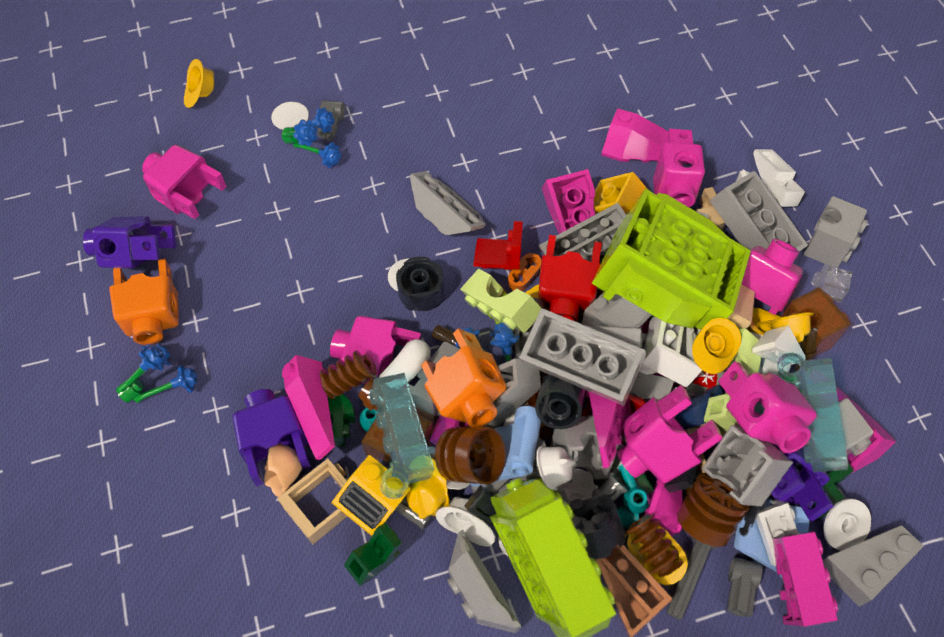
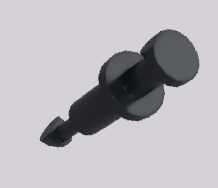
M766 501L762 506H750L744 516V527L739 528L742 536L748 534L750 524L755 523L759 511L765 508Z

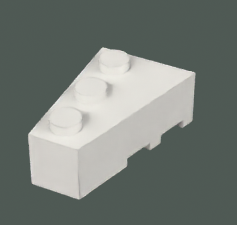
M651 315L644 347L646 356L642 365L687 387L702 371L692 356V345L694 343L692 333L694 328L665 323Z

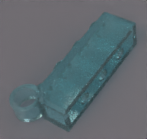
M797 353L782 355L777 362L779 376L785 382L795 383L796 387H801L802 395L817 413L816 419L808 427L811 432V437L808 441L809 446L803 447L805 462L812 464L813 472L848 470L832 358L804 361ZM788 363H796L800 366L799 370L794 373H787L783 368Z
M405 373L375 378L372 389H369L371 404H376L378 411L376 413L378 428H383L385 435L383 437V446L385 452L390 453L392 459L390 468L384 472L380 482L381 492L390 499L402 497L410 483L430 479L434 471ZM390 477H397L402 481L403 487L398 490L388 487L386 480Z

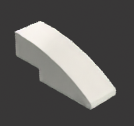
M755 149L753 154L760 177L780 207L798 206L805 191L793 180L796 171L773 150Z

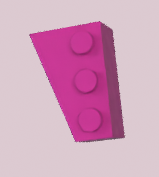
M815 532L773 539L777 574H782L784 590H779L780 599L786 600L788 615L783 616V624L809 626L838 621L836 616L838 612L837 602L831 596L829 588L830 575L827 568L823 565L821 557L823 548L820 540L816 538Z

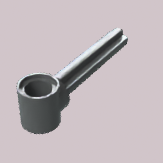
M693 537L692 540L695 544L687 561L686 573L679 580L667 609V614L677 620H681L684 616L710 549H717V547L701 543Z

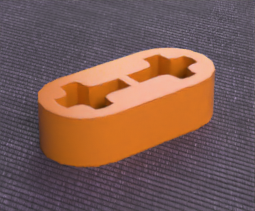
M528 253L520 260V269L511 270L508 275V286L512 291L516 289L524 291L540 273V256ZM535 263V266L532 265V266H530V268L527 270V264ZM523 275L522 282H514V279L518 280Z

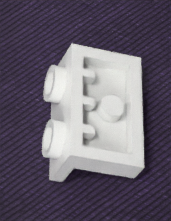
M778 500L772 501V506L760 510L756 518L770 564L775 567L773 539L800 535L794 523L795 513L788 503Z

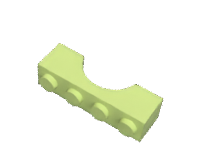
M480 269L460 289L466 295L464 299L473 308L477 307L485 315L489 314L499 323L502 321L512 331L516 328L525 333L536 321L541 307L530 295L518 289L506 296L500 297L503 288L490 274Z
M742 328L739 329L741 346L726 369L728 370L733 362L736 361L751 376L754 373H758L761 356L752 352V348L759 340L747 329ZM727 392L724 395L709 398L704 422L706 423L713 420L723 436L731 425L740 426L726 408V404L731 399Z

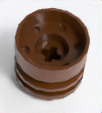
M448 428L440 435L436 444V467L440 475L449 482L489 485L496 482L502 475L506 464L505 443L502 436L493 428Z
M705 472L699 474L694 482L689 495L685 498L677 512V520L681 527L699 542L709 546L722 547L728 544L738 527L737 524L741 523L751 505H741L730 495V492L734 490L728 484L719 479L711 478Z

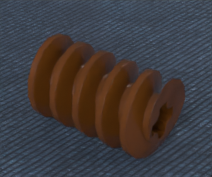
M356 350L353 352V357L350 355L345 356V362L340 359L336 361V366L330 364L328 370L321 369V384L326 395L331 399H335L336 396H340L353 387L359 386L361 382L364 383L369 378L375 377L377 375V368L369 355H362Z
M653 512L632 523L625 533L626 535L636 534V537L631 541L632 545L642 544L637 553H647L648 556L643 560V564L653 563L654 566L648 571L649 574L658 573L659 577H664L683 565V560L676 558L678 551L675 548H670L672 541L668 538L663 539L666 531L665 529H657L660 521L658 519H651L654 516Z

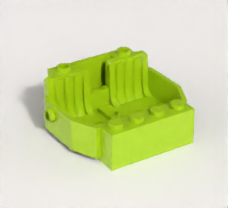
M645 188L619 225L592 284L605 291L602 297L608 301L615 294H618L665 323L691 329L695 326L697 329L702 330L710 320L719 317L727 319L734 312L751 250L727 237L711 220L669 195L662 193L656 195Z
M520 477L507 483L508 489L491 497L496 514L490 516L537 618L549 624L556 637H591L607 628L611 617L616 615L612 607L615 601L610 590L606 586L603 587L600 582L601 571L593 558L589 559L585 547H587V542L579 529L575 530L571 521L573 513L567 502L563 501L558 491L554 492L552 489L547 488L542 478L522 481Z

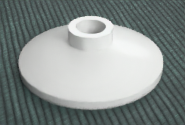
M844 499L836 503L828 512L824 522V535L827 542L833 548L840 551L864 542L871 527V515L864 503L856 499Z

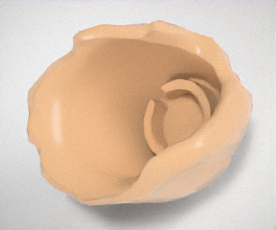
M282 443L269 449L268 460L264 467L266 470L264 483L266 486L271 487L277 497L288 490L302 470V465L296 451Z

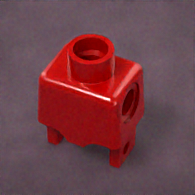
M549 235L546 255H543L541 260L538 298L546 303L545 307H549L550 312L577 322L579 312L584 313L585 309L596 298L598 287L593 285L592 282L601 265L599 259L602 242H594L590 262L582 258L580 253L567 251L562 256H553L556 236Z

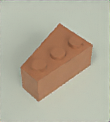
M617 545L611 550L613 554L595 561L601 571L606 587L614 598V605L628 636L634 637L671 602L672 598L624 545L621 548Z

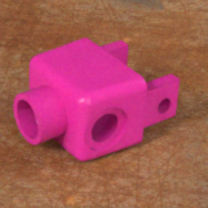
M669 129V143L662 145L653 176L654 194H667L687 207H691L696 201L705 174L702 146L693 144L692 130ZM682 161L689 162L691 167H683Z
M173 145L163 155L157 152L151 153L143 163V179L152 197L174 213L179 214L183 212L193 219L199 216L194 204H197L203 198V190L208 184L221 191L227 187L222 174L209 167L203 157L178 145Z
M776 238L772 239L767 249L759 245L751 249L742 280V285L754 291V297L771 307L769 312L775 315L786 307L803 275V270L793 264L799 251L792 245Z
M358 316L354 321L351 332L341 329L335 331L331 341L330 356L345 362V356L350 355L353 357V352L356 350L362 355L367 354L376 365L377 375L375 378L382 382L383 380L379 376L391 364L396 346H405L409 341L415 339L422 340L421 333L397 328L396 321ZM409 382L401 389L405 390L409 386Z
M734 361L718 382L731 398L726 404L727 410L746 434L751 438L775 444L784 453L795 452L806 445L811 437L808 427L816 419L817 413L798 388L769 372L766 375L754 373L750 376L740 363ZM758 401L765 408L763 414L754 412Z
M682 385L659 401L655 397L651 398L623 422L627 445L617 451V454L623 466L633 477L637 478L647 470H650L659 481L667 483L701 463L699 455L722 440L723 437L719 428L713 420H710L690 435L675 420V415L692 404L687 391Z

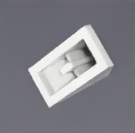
M789 325L766 331L752 348L754 354L782 367L806 361L805 355Z

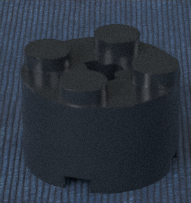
M413 257L406 260L400 270L398 269L396 273L398 295L406 309L410 311H425L440 305L444 295L443 271L440 265L430 261L427 257Z
M603 494L584 500L578 498L569 503L573 513L571 521L575 530L579 529L587 542L585 550L589 559L598 560L606 558L613 554L611 551L617 545L621 548L625 543L626 531L617 507L609 495Z

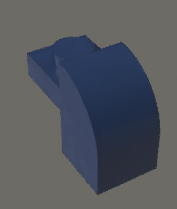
M711 386L697 395L690 396L692 404L675 415V420L684 429L705 424L704 417L709 398L723 395L720 386Z

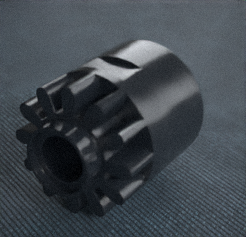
M550 374L544 376L535 405L538 418L542 423L554 429H567L574 426L581 418L586 390Z

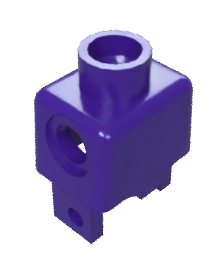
M148 216L113 217L94 228H87L83 235V247L87 255L96 257V263L101 268H135L146 260H158L160 258L159 248L176 247L174 225H151ZM162 231L167 232V238L162 236Z
M260 389L248 394L244 399L246 408L236 411L232 419L238 451L247 464L250 478L256 486L264 484L258 462L267 460L269 449L279 443L289 446L294 450L296 449L303 470L310 468L311 465L305 449V445L308 442L290 399L286 396L275 398L274 392L270 389Z
M772 444L793 462L771 492L773 497L778 501H786L791 505L799 503L807 518L812 522L833 508L834 505L823 488V485L829 481V477L813 451L807 445H804L795 452L784 453L777 445ZM794 466H802V472L800 475L798 474ZM815 502H817L816 507L814 509H811L812 505Z

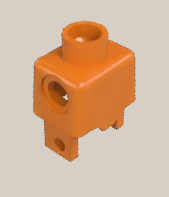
M166 259L158 260L159 276L148 277L140 273L131 275L127 279L121 268L113 269L114 285L109 287L113 318L124 334L128 337L133 336V341L138 344L158 343L163 338V330L175 328L179 324V294L173 284L172 270Z
M457 329L453 335L461 349L451 357L443 356L437 363L426 360L421 364L428 379L424 387L441 416L468 423L470 427H481L496 417L497 409L493 402L506 390V383L493 355L483 351L475 334Z

